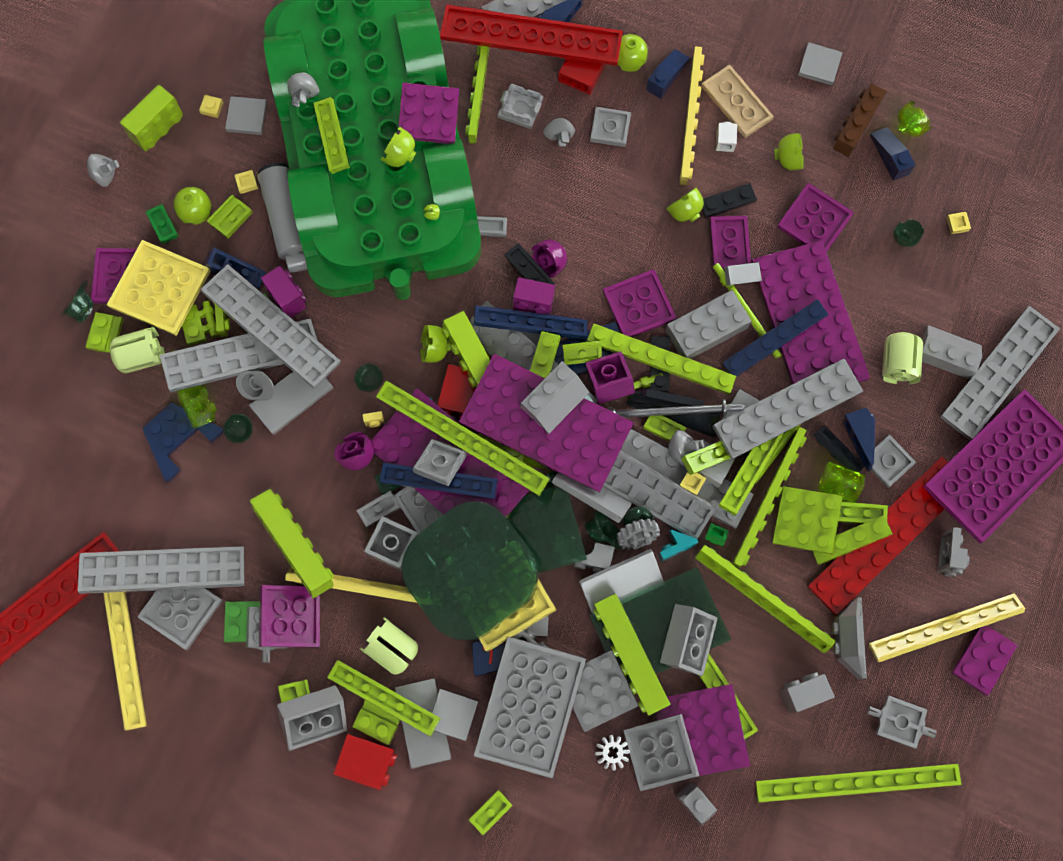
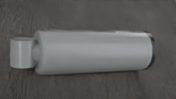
M272 163L261 167L257 171V177L261 186L263 202L266 205L279 259L286 260L289 273L307 270L306 259L291 203L287 176L289 166L284 163Z

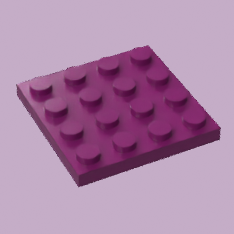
M733 684L668 696L667 698L671 705L656 712L657 721L682 714L699 776L750 767Z

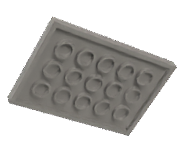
M507 637L474 756L553 778L586 658L513 637Z

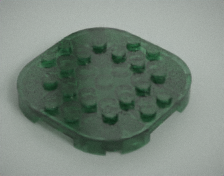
M466 502L449 510L410 542L403 556L402 575L409 592L437 630L454 639L475 640L491 633V630L518 609L528 604L538 587L539 567L533 552L528 548L502 512L486 503Z

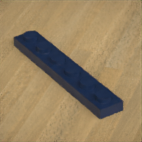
M817 299L724 361L723 365L729 374L738 377L826 318L829 314Z
M475 305L473 326L541 334L544 331L560 335V337L586 340L588 320Z
M383 463L379 482L383 484L494 500L496 498L498 479L456 473L449 486L415 474L413 472L414 467Z

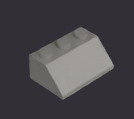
M929 325L926 327L922 339V362L966 379H970L977 373L982 359L981 345Z
M562 361L521 403L520 408L543 430L550 434L588 395L589 391L577 374Z
M675 604L660 663L703 676L718 618L695 607Z
M336 685L277 704L279 721L289 751L348 731L344 700Z

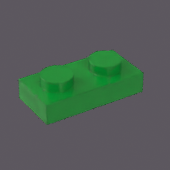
M163 204L145 211L162 245L179 237Z

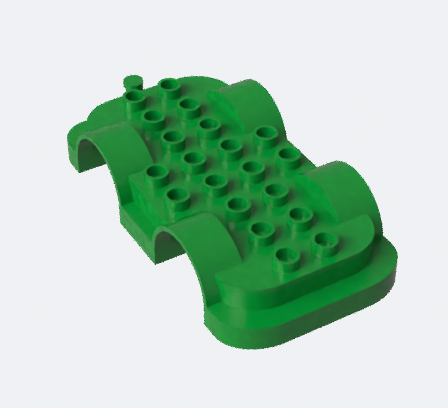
M285 0L278 4L269 13L265 21L264 51L289 165L287 176L293 213L306 259L307 270L314 286L327 296L344 297L373 291L375 289V280L385 278L393 288L395 297L399 300H406L411 295L410 285L413 272L424 270L426 278L432 280L462 274L472 269L481 255V235L468 164L462 140L459 138L457 124L455 143L415 141L413 151L416 152V155L411 163L407 161L401 167H392L381 161V157L386 158L387 156L384 151L395 133L398 134L402 83L449 87L439 30L430 0ZM305 72L313 77L320 91L317 96L306 99L305 104L300 102V106L297 108L292 105V96L289 94L287 87L288 80L296 73ZM329 97L335 103L350 167L333 174L328 168L314 108L315 102ZM430 204L438 205L440 210L439 218L437 220L427 219L424 216L426 212L423 211L425 206Z

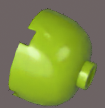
M627 34L622 36L618 66L623 71H637L647 61L648 48L641 37L635 34Z
M401 127L398 128L400 134H394L384 151L387 155L386 158L381 157L382 162L392 167H401L407 161L411 163L416 155V152L413 151L415 148L414 138Z
M793 133L786 135L780 140L778 149H775V159L779 160L784 169H803L804 156L802 155L801 134Z
M186 187L176 194L173 207L176 215L183 223L197 225L204 222L210 216L212 203L208 195L200 188Z
M696 187L666 209L677 221L685 222L690 220L693 222L700 217L699 212L703 209L704 205L703 197Z
M434 325L424 326L420 342L423 343V350L420 349L421 361L428 363L439 362L446 356L447 351L451 350V342L448 338H445L441 327Z

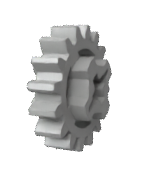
M643 519L637 522L633 521L632 524L625 525L626 527L620 529V533H617L619 545L622 546V549L627 547V550L643 548L645 545H649L652 541L657 540V536H660L658 524L655 520L650 521V519L646 521Z

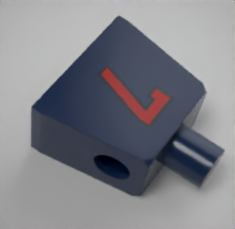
M481 641L473 642L475 677L497 672L504 650L503 643L487 652Z

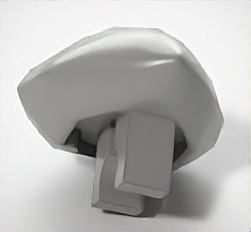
M296 73L288 80L287 87L289 94L292 96V105L297 108L300 106V102L305 104L306 99L319 94L320 90L316 81L308 73Z
M556 118L544 128L543 133L549 140H557L558 147H566V143H569V139L575 134V128L568 120Z
M90 154L87 159L88 175L98 185L107 187L113 180L116 168L120 167L117 160H112L100 154Z
M680 430L674 433L668 444V451L671 457L683 466L685 465L681 459L682 457L698 451L699 448H704L703 440L694 441L690 435Z

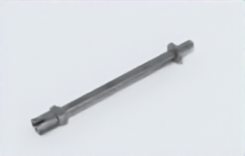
M723 399L722 404L631 410H615L612 407H608V410L624 418L723 412V416L727 417L726 412L743 411L745 409L743 403L726 404V399Z

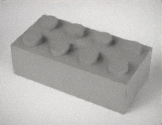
M733 290L667 324L665 332L670 337V341L678 354L692 359L748 329L752 321Z

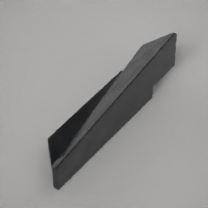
M642 389L641 392L635 391V393L628 396L627 405L636 409L700 406L703 405L704 401L651 389ZM721 412L663 416L684 427L714 437L716 432L712 426L719 422Z

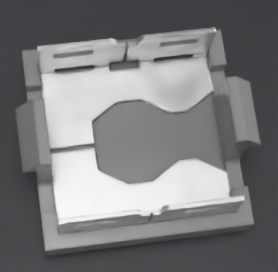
M511 84L508 91L506 90L502 94L500 99L502 107L497 116L499 119L532 129L544 96L538 92L529 89L525 90L523 87Z

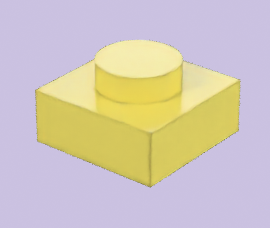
M205 95L199 111L201 114L218 118L224 102L220 98Z
M253 170L235 175L240 194L258 189Z
M966 212L950 214L946 217L951 234L968 232L971 229Z
M382 411L363 414L364 423L370 428H376L385 423Z
M687 472L680 486L697 495L706 478L698 473L690 476Z

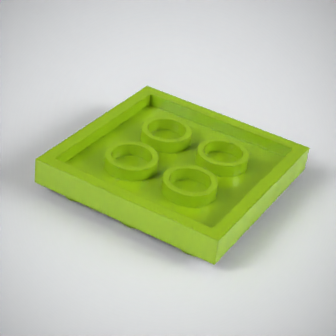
M783 486L773 544L832 555L843 497Z

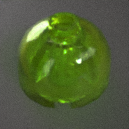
M910 100L898 113L897 120L899 125L897 128L903 135L907 133L911 137H919L933 127L928 126L931 122L920 107L916 109L913 106L915 102Z

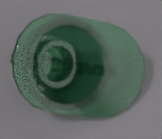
M88 280L84 281L71 304L66 308L61 317L67 315L82 323L92 313L93 301L85 292Z
M596 510L595 516L584 525L587 532L595 542H609L614 548L622 549L617 539V533H620L619 529L606 515Z

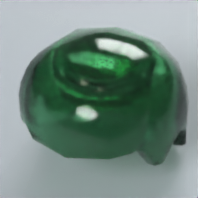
M908 219L904 223L899 222L893 231L894 239L902 247H914L920 242L925 233L924 227L913 219Z
M365 364L356 371L354 381L358 389L370 393L381 387L383 374L378 366Z
M232 414L223 426L224 435L233 443H244L253 433V424L250 418L244 414Z
M643 506L633 507L625 514L624 525L632 524L633 521L637 522L640 519L644 521L650 519V521H653L655 518L648 508Z

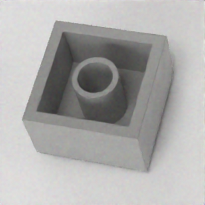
M382 516L364 552L369 557L403 571L419 535L417 532Z
M817 672L802 677L803 682H800L798 679L784 684L785 689L780 690L789 714L802 711L835 697L826 675H818Z

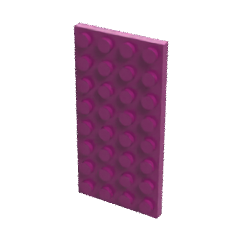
M823 241L752 259L751 263L759 262L762 281H759L758 285L773 328L817 299L829 314L826 318L780 348L792 385L842 359L846 360L858 383L869 380L870 375Z
M494 354L459 423L600 493L634 422L584 398L548 434L520 408L521 403L545 378Z
M418 388L411 395L455 421ZM397 411L371 440L374 453L385 463L410 467L416 465L431 439L462 450L400 411ZM466 452L467 456L457 473L498 479L495 500L418 488L414 489L471 540L478 544L484 543L529 490Z
M1024 389L936 473L923 488L981 544L1063 463V426Z

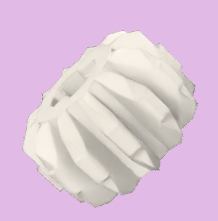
M609 735L610 743L603 737L602 742L605 745H596L602 749V752H595V755H602V758L597 762L600 764L606 761L604 764L605 769L611 763V768L615 771V763L620 768H623L624 766L620 760L628 762L629 759L624 757L623 754H629L630 750H623L627 742H623L620 745V736L614 742L613 735ZM610 747L617 749L615 753L617 757L614 759L613 756L609 758L607 755L610 752Z

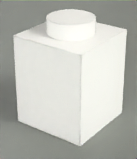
M731 122L719 123L716 131V151L734 152L737 144V124H732Z

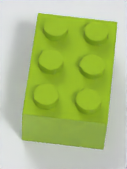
M158 85L120 121V124L129 138L147 152L155 146L162 136L168 133L174 124L181 120L183 113L175 97Z

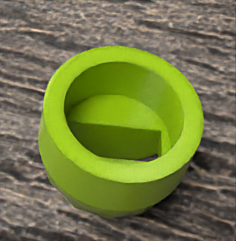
M430 204L425 206L423 209L426 212L424 216L429 220H437L440 214L438 205Z

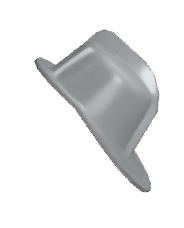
M260 370L245 371L236 378V387L239 393L247 399L269 400L274 395L272 381Z

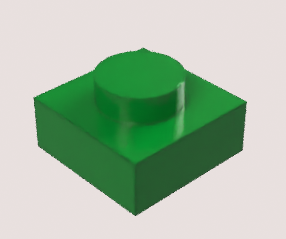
M710 523L705 539L723 547L729 530Z

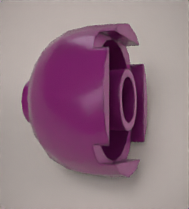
M555 240L540 241L531 249L534 253L531 255L532 259L550 278L558 275L567 264L566 250Z
M354 432L345 436L341 446L337 444L335 448V459L348 470L355 471L365 468L371 462L374 455L371 440L366 434L363 435L362 432Z

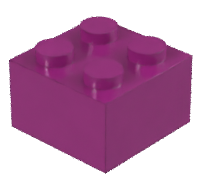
M281 266L261 277L275 303L290 318L306 309L304 303L306 298L298 284L294 283L288 270L283 271Z
M518 277L513 296V310L551 315L555 285Z
M622 351L585 362L588 378L598 404L635 393L633 378Z

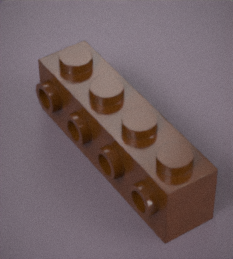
M873 83L869 85L868 89L864 88L859 96L861 101L859 103L855 102L851 109V112H853L852 116L846 117L842 124L845 128L843 131L839 130L834 138L837 142L833 150L849 158L884 98L886 90Z

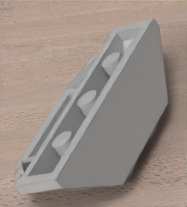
M862 597L853 599L832 623V633L835 634L836 642L833 644V652L837 656V660L857 679H866Z

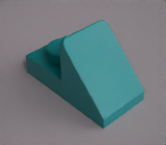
M670 530L668 534L674 546L670 543L662 547V551L658 556L661 562L696 546L698 540Z

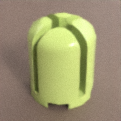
M151 327L115 337L110 343V355L115 367L122 373H130L162 364L160 355L165 354V351L156 336H159L157 330Z
M898 332L886 337L882 365L884 381L892 384H897V381H909V384L920 382L923 341L919 336L907 332Z
M384 617L383 620L386 621L381 628L379 626L376 627L366 640L369 642L365 649L360 648V650L390 673L397 675L402 673L409 664L377 640L378 636L410 660H413L416 656L418 644Z

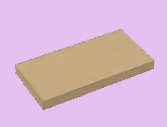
M730 64L701 84L704 91L731 123L737 124V130L744 138H747L774 118L772 113Z

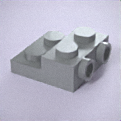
M953 527L941 534L937 572L944 573L946 577H956V574H963V570L969 565L968 549L960 548L963 543L961 528Z

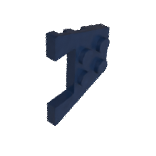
M172 402L142 428L161 473L167 482L171 481L181 472L169 456L197 430H200L211 443L225 432L221 427Z

